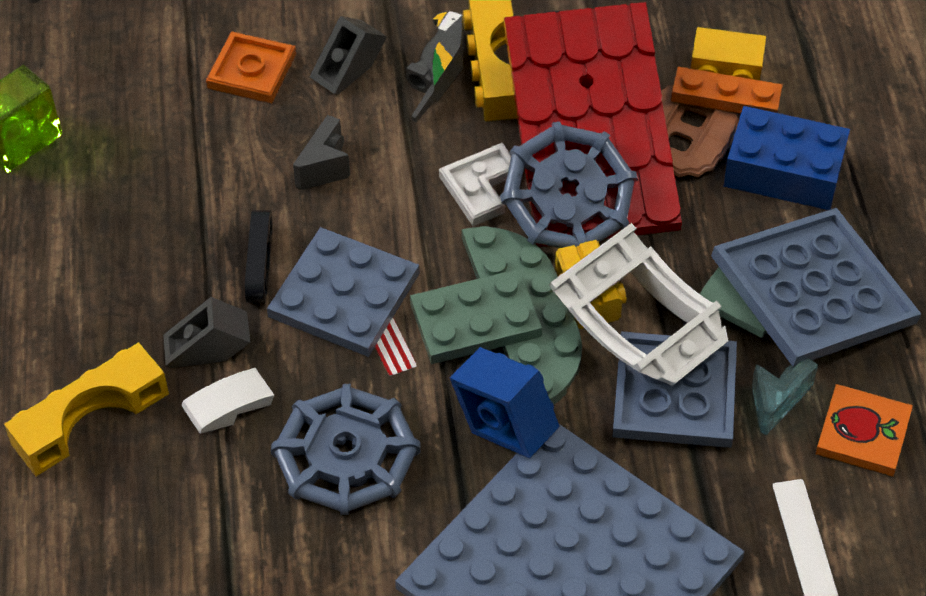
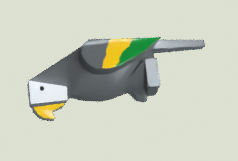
M452 11L437 14L433 18L434 25H437L436 35L426 44L420 60L406 67V78L411 87L426 93L411 116L413 122H417L435 100L439 101L464 68V23L461 14Z

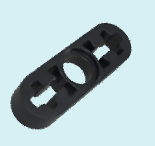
M252 210L245 273L246 303H266L273 235L271 210Z

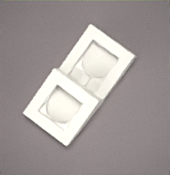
M252 368L228 376L197 391L183 400L182 407L201 434L234 425L237 414L270 406L274 394L257 369Z

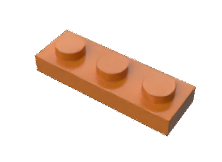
M678 67L672 89L671 102L741 113L743 106L777 113L783 84Z

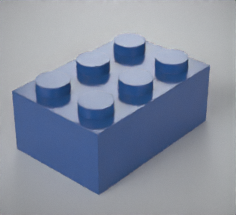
M743 106L727 159L723 187L831 210L850 129Z

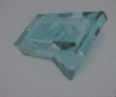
M805 358L795 367L792 365L788 366L780 378H777L760 365L755 366L752 390L760 432L767 436L813 387L818 364L809 358Z

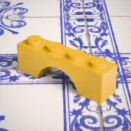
M469 0V10H463L464 30H471V35H467L468 56L475 55V60L470 62L472 81H479V86L474 87L476 108L483 107L485 121L517 118L510 65L500 60L494 54L498 48L506 44L504 17L514 16L511 0Z
M138 342L128 349L119 351L112 359L99 367L86 371L79 379L66 387L53 391L46 399L28 410L18 412L11 420L4 423L11 445L33 474L38 476L70 456L68 448L70 433L75 424L86 414L106 407L123 408L138 414L169 395L165 374Z

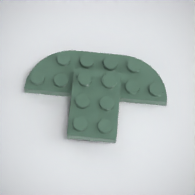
M489 226L462 229V240L477 279L410 295V305L430 363L435 364L471 355L479 347L486 350L502 347L505 356L524 365H532L541 372L549 399L553 405L556 404L567 394V389L579 373L582 358V341L574 316L549 286L558 277L550 259L536 244L532 245L527 241V238L517 233Z

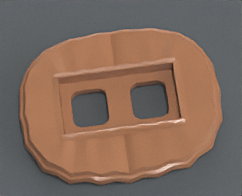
M669 85L661 91L668 137L678 135L692 142L686 151L670 147L674 175L677 177L686 175L700 177L707 171H713L718 162L722 161L727 151L731 149L740 114L671 102L673 85ZM687 111H692L706 117L700 127L681 121V118Z

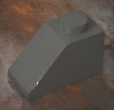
M340 16L310 78L334 94L341 93L372 67L387 36L363 20Z
M213 297L207 299L163 335L166 366L177 368L225 362L250 343L247 311Z

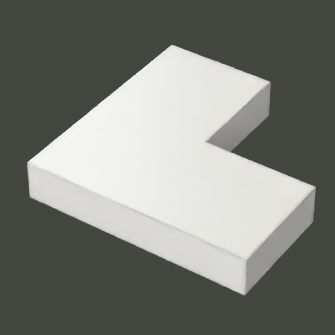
M503 143L439 169L440 179L473 227L505 213V204L501 203L500 197L492 187L507 179L511 155Z

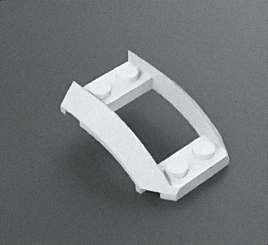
M631 223L553 280L549 286L578 322L608 351L638 372L673 386L728 342L726 327L722 328L718 310L721 305L717 301L712 303L679 278L652 247L647 248L634 233L636 227ZM629 273H632L640 284L662 305L687 323L647 355L623 338L590 304Z

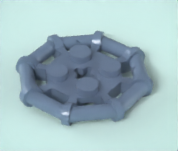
M560 121L552 122L550 128L520 146H513L510 150V165L504 192L500 195L502 204L507 205L528 236L527 241L532 245L539 243L558 248L572 245L577 247L580 243L593 240L600 242L616 231L628 226L629 221L627 217L634 183L638 181L637 173L629 168L609 139L610 134L605 131L598 133L561 125ZM565 141L592 147L587 155L576 149L566 150ZM554 143L556 153L540 163L532 156ZM600 153H602L616 174L608 177L605 176L595 161ZM524 168L534 172L531 189L527 190L520 189ZM563 181L574 182L577 185L575 189L576 196L572 197L569 193L564 195L560 193L559 190L563 187ZM607 188H618L614 210L604 206ZM532 201L542 216L538 223L535 222L523 203ZM597 215L604 220L603 223L584 233L582 228L584 223ZM550 223L566 224V227L572 228V235L549 231L547 228Z
M343 384L342 388L306 401L297 400L292 405L293 411L278 440L271 444V455L277 458L289 486V495L296 500L303 498L340 511V515H349L351 510L389 496L395 498L400 494V486L414 456L418 455L421 451V443L414 438L401 411L402 404L395 398L388 400L352 388L351 384ZM352 404H353V405H356V406H359V407H362V408H365V409H368V410H371V411H374V413H373V414H370V413H367V412H364V411H361V410L352 408ZM342 405L341 408L336 409V414L326 417V413L318 414L321 411ZM390 422L396 437L386 438L380 426ZM303 424H309L310 428L305 438L297 439L296 437ZM347 440L352 441L353 450L349 452H340L339 448L336 447L337 444L344 445ZM305 454L309 468L300 473L293 456ZM386 454H398L388 473L381 467ZM369 478H373L377 483L350 493L349 486H362ZM318 479L339 485V494L313 484Z

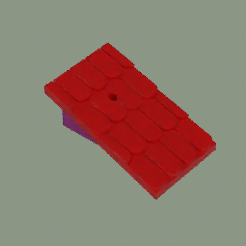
M646 2L630 3V5L595 7V9L559 11V13L528 14L522 17L520 15L504 17V29L521 145L550 128L552 122L560 121L561 125L598 133L607 132L611 135L609 139L629 168L637 173L638 181L634 183L627 217L629 224L632 223L636 227L634 233L636 235L680 231L682 226L680 203ZM565 141V149L569 151L576 149L588 155L592 147ZM554 143L532 156L540 163L556 153ZM600 153L595 161L605 176L608 177L616 174L602 153ZM525 169L527 187L531 189L534 172ZM562 182L563 187L559 190L562 195L565 193H569L572 197L577 195L575 192L577 185L574 182ZM607 188L604 206L614 210L618 188ZM530 201L531 215L535 222L538 223L542 216L532 201ZM597 215L582 225L584 233L603 223L604 220ZM550 223L547 228L549 231L572 235V228L566 227V224ZM621 229L618 230V231H616L615 233L611 234L610 236H608V237L605 238V239H610V238H612L614 235H616L618 232H620ZM536 243V245H537L538 247L548 246V245Z

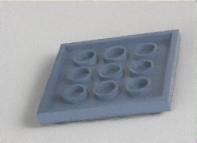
M837 208L714 246L711 255L793 367L917 324L921 316L920 311Z

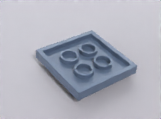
M320 227L267 307L268 317L369 357L419 276V264Z
M621 331L623 338L646 355L670 337V335ZM728 340V342L673 386L640 373L619 359L613 437L732 448L737 341Z

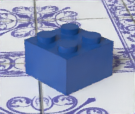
M479 347L450 377L470 430L477 436L531 458L560 427L554 413V405L549 399L543 383L544 378L541 372L532 365L521 364L509 359L502 353H494Z

